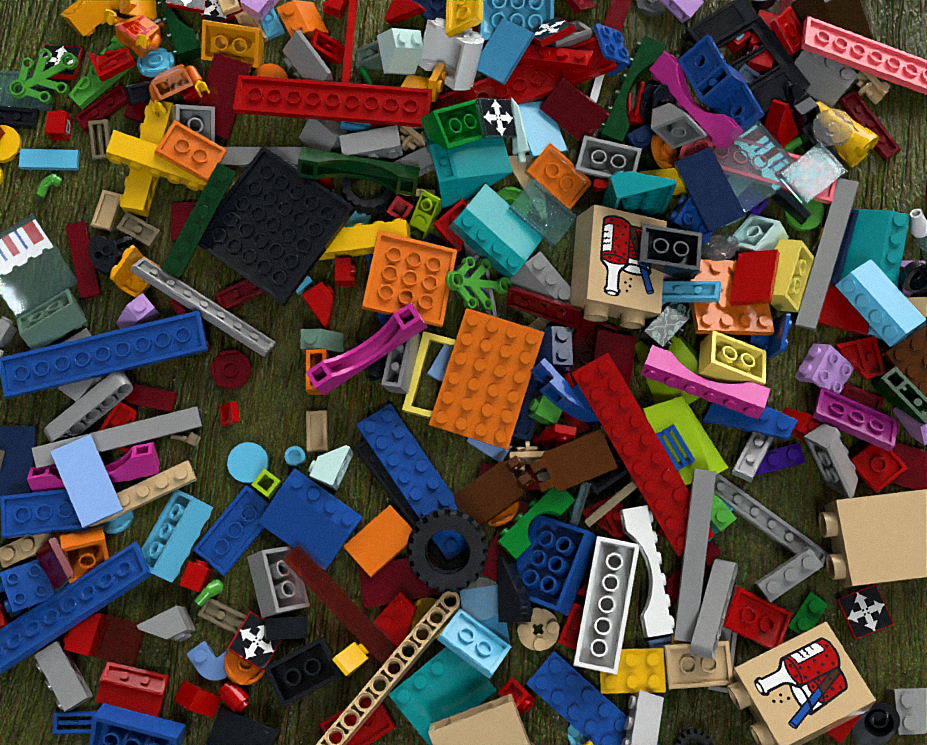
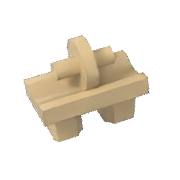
M860 71L858 73L859 76L854 82L860 88L857 94L859 96L865 94L875 105L878 104L889 92L890 85L886 81L880 82L874 75Z
M400 126L399 132L402 134L400 140L403 142L402 149L404 151L408 148L414 151L417 147L419 149L425 147L422 133L419 134L416 131L419 127Z
M526 440L525 446L517 447V452H510L509 460L514 456H518L525 465H530L542 460L541 456L546 451H538V446H530L529 440ZM525 465L514 472V474L525 473Z

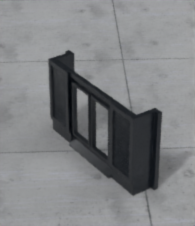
M733 0L687 28L681 37L685 42L692 39L696 44L708 34L719 49L747 31L752 30L762 45L730 64V66L736 69L766 50L776 62L777 67L748 84L749 89L765 114L749 127L750 130L766 122L771 102L774 99L782 101L786 98L783 90V85L786 82L791 81L801 84L804 92L808 90L811 84L747 0Z

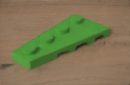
M114 35L110 46L104 48L100 54L105 55V51H115L127 47L120 43ZM129 49L136 62L138 57ZM92 64L89 67V73L86 76H82L68 96L83 110L130 69L102 82Z

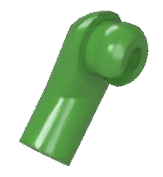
M798 136L793 138L781 151L793 154L794 149L802 145L801 138Z
M50 174L41 181L36 195L45 198L52 184L56 187L60 186L62 178L58 177L57 174Z
M213 580L201 591L194 601L202 607L209 598L222 592L223 584L220 580Z

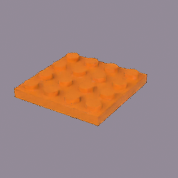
M378 231L361 309L392 316L395 312L411 303L418 310L426 324L442 327L450 291L446 285L445 278L448 272L454 270L457 249Z
M701 259L699 273L693 280L686 279V281H720L722 284L719 303L690 302L696 334H709L712 331H717L725 335L771 336L775 332L769 303L731 306L729 301L737 261Z

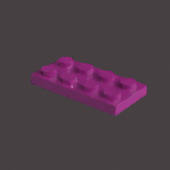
M820 388L812 418L874 444L879 448L890 452L893 450L898 427L897 419L826 388Z

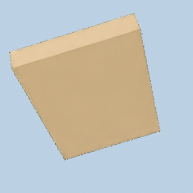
M729 641L718 642L713 660L691 655V643L663 645L668 689L724 686L733 683Z

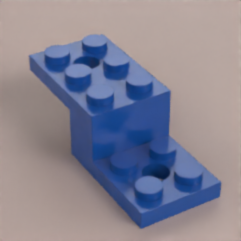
M708 34L677 60L700 101L712 108L716 114H724L731 117L744 131L765 115L740 72L727 64L712 37ZM705 58L704 64L699 66L700 61ZM742 107L741 114L736 116V111Z

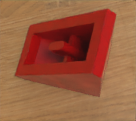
M392 0L384 19L390 25H394L426 11L424 7L412 0Z
M317 28L314 29L310 44L324 62L341 64L345 46Z
M183 680L174 701L190 711L213 718L221 699L220 696Z

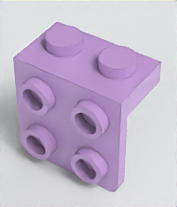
M813 343L795 378L801 382L814 383L819 388L823 387L840 394L854 368L831 345Z

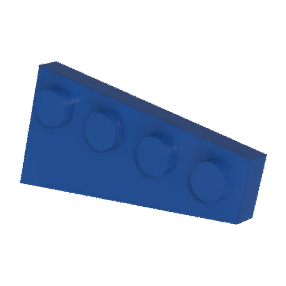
M713 402L703 422L789 440L798 420L766 405L759 419Z

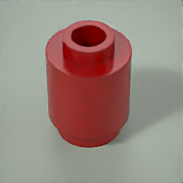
M231 680L226 682L218 691L221 695L220 699L234 713L237 711L241 713L250 704L248 702L250 696Z

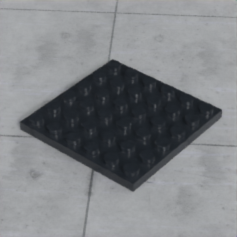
M263 146L223 198L198 245L285 306L356 209L313 179L298 177L297 168Z

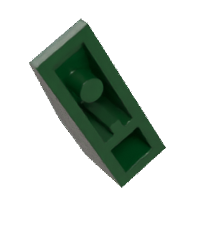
M895 366L880 378L874 388L889 403L923 425L927 424V397Z

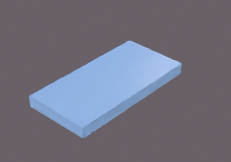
M91 435L50 451L82 528H86L124 511Z

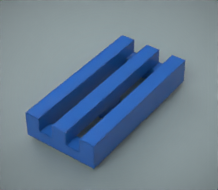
M674 424L656 434L677 471L695 461ZM670 431L675 435L689 460L686 461L669 434ZM661 436H666L682 464L678 465Z
M97 711L53 712L52 734H91V729H58V725H91L92 727L93 716ZM59 716H92L91 720H58Z

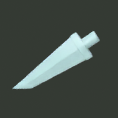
M511 97V110L516 130V136H512L513 155H518L519 163H526L525 153L530 151L519 105Z

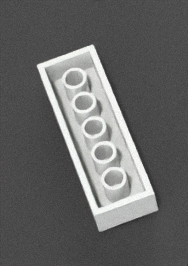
M597 536L573 666L617 675L640 544Z

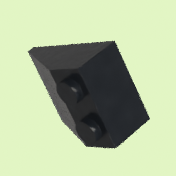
M642 224L639 263L672 277L693 280L700 271L702 233Z
M220 707L206 745H275L281 729Z

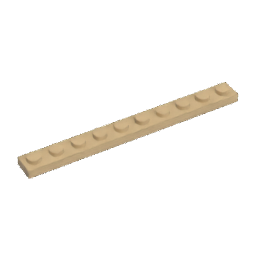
M187 460L116 493L124 511L89 527L95 528L103 525L112 519L196 481L197 478L190 461ZM82 530L24 536L0 548L2 567L7 570L36 556L35 552L47 540L53 537L57 539L60 545V535Z

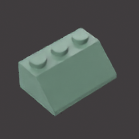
M69 288L16 319L19 334L31 350L49 346L51 342L64 338L71 330L81 328L87 321L84 312Z

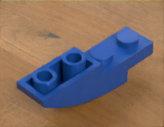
M546 358L530 370L544 386L539 391L554 405L582 422L593 425L598 421L579 386L575 385L572 388Z

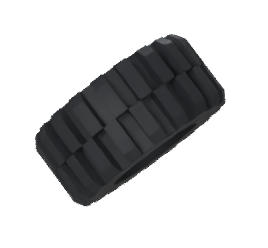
M436 509L428 515L422 516L413 526L407 543V561H409L412 573H415L417 576L416 579L420 583L424 582L426 587L430 589L436 588L438 592H444L445 590L457 592L459 588L465 589L469 587V584L472 581L475 582L479 578V574L483 573L485 569V563L488 560L487 539L481 525L471 515L465 514L459 509ZM442 530L458 532L467 543L468 550L465 560L461 565L453 569H441L435 566L427 553L430 539Z

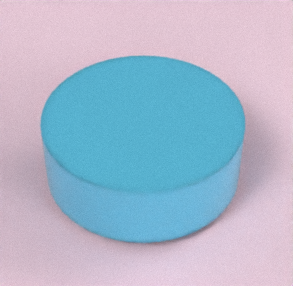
M291 446L285 452V461L292 467H299L306 460V454L299 446Z

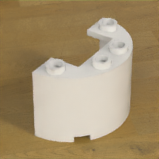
M445 19L427 20L423 38L424 50L418 65L426 71H434L438 62L446 63L445 71H448V76H446L444 84L453 90H469L474 84L484 43L482 34L472 31L473 28H469L461 34L449 38L445 34Z

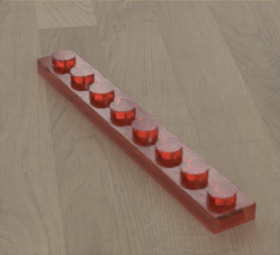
M298 545L283 561L383 665L397 648ZM393 664L389 668L391 674H397L400 671V665ZM413 665L399 681L400 684L416 669Z

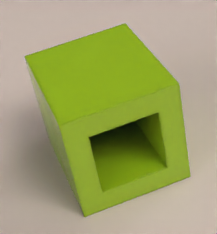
M264 468L251 485L272 500L283 482Z

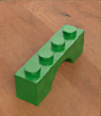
M553 488L543 492L544 496L540 500L536 498L528 505L530 510L525 515L521 512L513 520L515 525L510 530L506 527L498 535L500 539L497 543L514 561L531 545L528 537V528L530 522L535 517L542 514H552L560 517L576 501L566 490L559 493L558 490L556 491Z

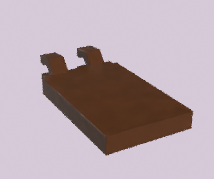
M601 429L546 451L541 456L542 460L530 464L533 474L547 469L550 476L549 480L538 484L541 493L553 488L560 493L618 468Z
M514 456L507 463L506 461H500L455 494L454 499L458 508L463 513L471 515L483 527L525 497L524 490L536 481L527 472L518 479L513 473L525 464L520 457Z

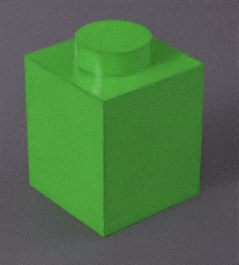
M542 395L531 401L528 416L550 427L557 424L562 410Z

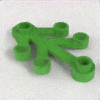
M43 48L38 53L39 59L36 68L35 62L31 58L26 57L22 60V68L18 80L12 81L9 86L10 94L14 98L23 99L26 96L39 99L44 104L51 103L52 95L49 92H39L30 89L36 85L56 90L61 95H66L69 92V86L66 83H58L48 79L65 69H75L78 65V59L72 53H64L61 56L60 63L44 71L46 62L52 58V53L48 49ZM47 52V57L43 58V54ZM70 60H73L72 65H68ZM31 61L30 66L26 67V63ZM35 68L33 77L27 80L29 71ZM61 86H65L63 91H60ZM22 87V91L18 93V88ZM44 95H48L46 100H43Z
M470 256L463 258L461 261L462 266L457 271L448 272L445 278L447 287L451 291H457L464 299V307L473 309L477 306V300L468 293L464 286L469 287L480 301L479 307L482 311L492 309L493 302L490 298L486 297L480 288L494 289L497 293L504 294L508 293V288L512 286L510 279L507 277L499 278L496 281L479 279L491 267L490 261L486 258L478 261L477 269L469 278H464L467 271L475 266V260Z

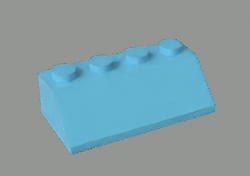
M872 259L850 272L835 285L889 347L896 346L926 321L925 317Z
M178 489L173 491L141 549L152 574L173 583L180 573L183 562L189 556L195 540L199 538L201 529L210 518L212 506Z

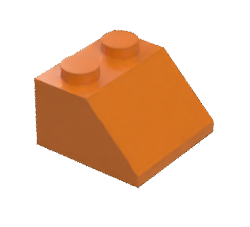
M292 0L276 7L279 19L289 39L298 29H300L309 43H311L313 31L316 28L329 35L313 2Z
M103 526L60 535L61 549L74 572V576L69 579V584L109 559Z

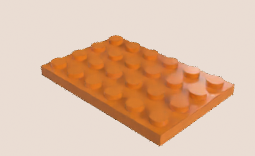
M466 308L429 426L508 450L532 374L530 370L534 368L545 332Z

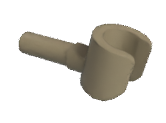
M193 432L188 437L177 434L171 435V439L181 440L194 447L201 440V437Z

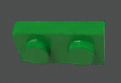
M808 592L791 618L788 629L798 636L813 629L829 604L812 592Z

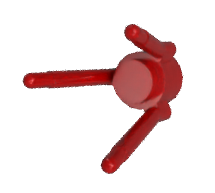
M641 82L636 108H633L632 111L631 93H628L627 117L630 126L641 127L644 124L639 113L641 93L644 91L645 82Z

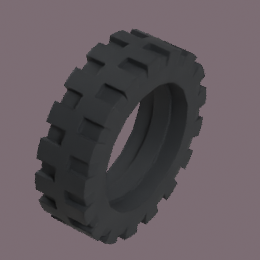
M343 177L342 198L352 205L358 214L362 215L364 213L369 216L375 213L376 215L381 210H386L388 204H391L394 192L382 186L384 192L379 198L374 200L360 199L354 195L351 188L356 181L361 179Z

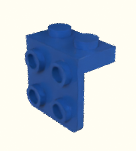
M596 23L593 27L604 58L614 61L617 65V70L608 73V75L614 76L630 65L628 51L623 43V36L618 30Z
M682 194L677 201L678 207L667 218L669 220L667 227L673 229L680 227L686 231L702 233V243L708 242L713 232L708 234L689 194Z
M784 313L778 318L772 319L775 332L771 336L749 335L747 344L765 350L766 360L782 353L788 345L786 337L792 324L790 320L791 315Z
M38 559L0 572V593H5L7 599L3 603L6 612H11L13 617L21 614V610L42 603L54 595L52 585Z

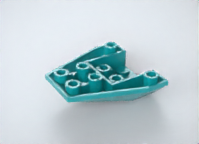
M422 133L427 153L430 152L438 182L437 192L441 199L442 208L455 206L462 199L467 201L475 196L485 184L490 187L513 172L503 136L492 135L488 138L445 150L428 139L426 133Z

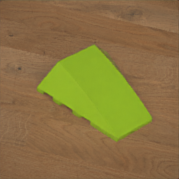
M674 336L671 339L673 344L667 351L672 352L684 367L698 375L699 353L681 336L679 338ZM640 341L635 344V350L643 370L650 348ZM646 377L654 404L683 396L689 405L701 398Z
M683 396L643 408V413L655 434L674 424L693 455L695 461L678 470L685 485L692 483L693 469L716 471V474L728 468ZM670 431L669 434L686 461L689 460L675 435ZM661 436L678 465L682 464L666 436Z

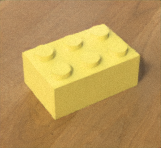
M779 239L777 246L774 248V250H779L780 256L771 305L779 311L799 313L815 258L802 240Z
M712 331L700 342L698 375L718 383L742 384L753 382L763 386L766 384V351L717 331Z

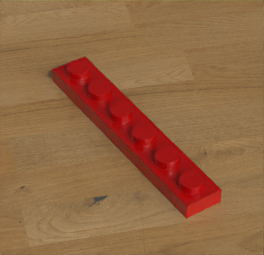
M486 40L485 44L482 47V51L489 40ZM530 44L519 63L588 71L594 59L593 51L548 46L541 47Z

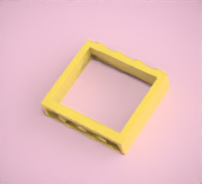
M423 331L409 393L406 394L402 411L431 419L433 411L413 406L430 343L433 341L454 347L456 340Z

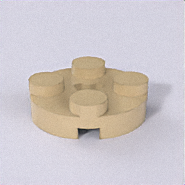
M533 608L531 622H518L517 633L520 642L526 648L542 651L554 645L558 639L560 627L556 617L550 611L542 608ZM534 624L537 626L539 624L543 625L542 630L544 632L542 635L540 633L537 635L533 633Z

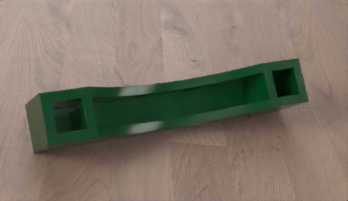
M157 0L159 8L164 10V13H161L163 22L169 26V29H166L168 38L174 42V45L171 46L174 56L179 57L181 63L200 58L201 48L195 32L177 18L173 8L165 6L166 0Z
M645 35L642 42H637L634 49L636 53L635 58H630V65L627 66L629 71L627 74H623L620 81L622 87L620 90L617 89L612 100L615 103L613 107H608L607 112L609 115L607 116L606 123L602 122L598 133L601 134L600 139L619 144L624 143L630 127L626 110L628 93L641 77L650 72V67L662 55L666 43Z
M304 147L301 149L297 167L298 177L315 180L330 177L358 178L380 184L397 194L416 196L420 167Z
M219 162L217 163L161 269L178 278H182L212 217L237 175L235 171Z

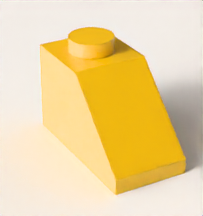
M353 642L332 660L345 676H351L370 659L367 656L369 651L362 643L358 645L356 642Z

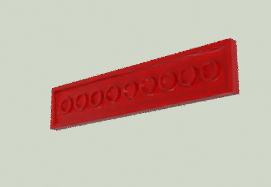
M595 36L566 47V49L593 51L594 59L588 71L521 64L516 66L505 85L489 77L474 82L473 87H470L469 90H453L439 95L435 102H431L430 112L478 99L481 109L480 99L510 100L511 105L512 97L518 105L530 103L550 95L563 77L573 85H577L617 70V65L614 61L603 57L597 37Z
M238 75L233 112L237 114L423 128L420 119L430 113L432 89Z
M607 352L571 374L675 554L679 557L684 552L690 492ZM710 527L708 540L715 536Z

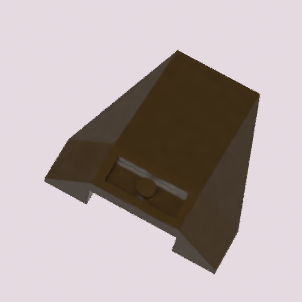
M796 0L791 4L792 9L803 24L807 16L874 40L864 0Z

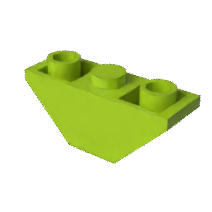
M425 190L420 195L409 223L411 239L420 241L431 233L434 228L432 224L438 220L442 210L441 199Z

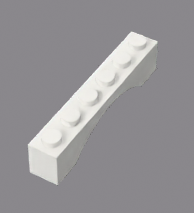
M647 505L622 509L619 513L623 532L635 544H640L639 550L648 570V597L640 615L644 638L673 633L672 628H675L673 616L669 615L670 598L668 594H665L664 590L666 578L660 570L659 564H662L660 552L656 551L657 534L655 531H652V512L648 510Z

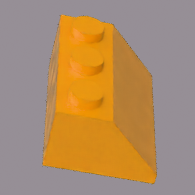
M77 0L60 15L79 35L83 37L90 36L96 31V26L107 22V20L103 19L106 9L116 13L120 11V0Z
M202 20L201 59L212 61L213 55L216 53L258 68L263 64L264 41L261 29Z

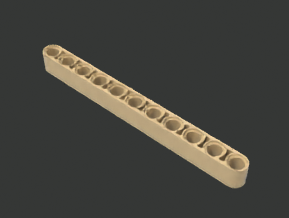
M447 591L442 594L316 745H346L457 613L460 608V598L456 592ZM448 598L456 600V604L453 607L445 605V601ZM439 614L443 619L440 623L436 624L431 621L432 616ZM420 631H427L429 633L428 638L425 640H419L417 635ZM408 647H412L415 650L411 657L403 655V651ZM391 665H400V671L397 674H391L389 672ZM378 681L386 682V687L383 691L375 690V684ZM364 698H370L372 701L367 709H363L360 706ZM350 715L357 717V722L353 726L346 725V719ZM340 732L342 734L341 742L333 744L331 741L332 735Z

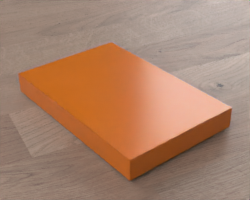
M174 120L154 154L207 183L217 163H221L226 155L227 149Z
M551 143L543 149L524 172L567 212L571 210L593 183L584 173L576 172V166Z
M389 505L343 547L369 577L372 578L407 547L412 528Z

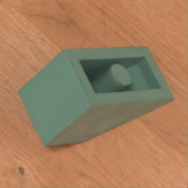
M378 39L357 49L355 67L361 68L365 66L366 69H383Z
M301 329V351L306 355V350L327 349L328 354H343L344 334L324 329Z

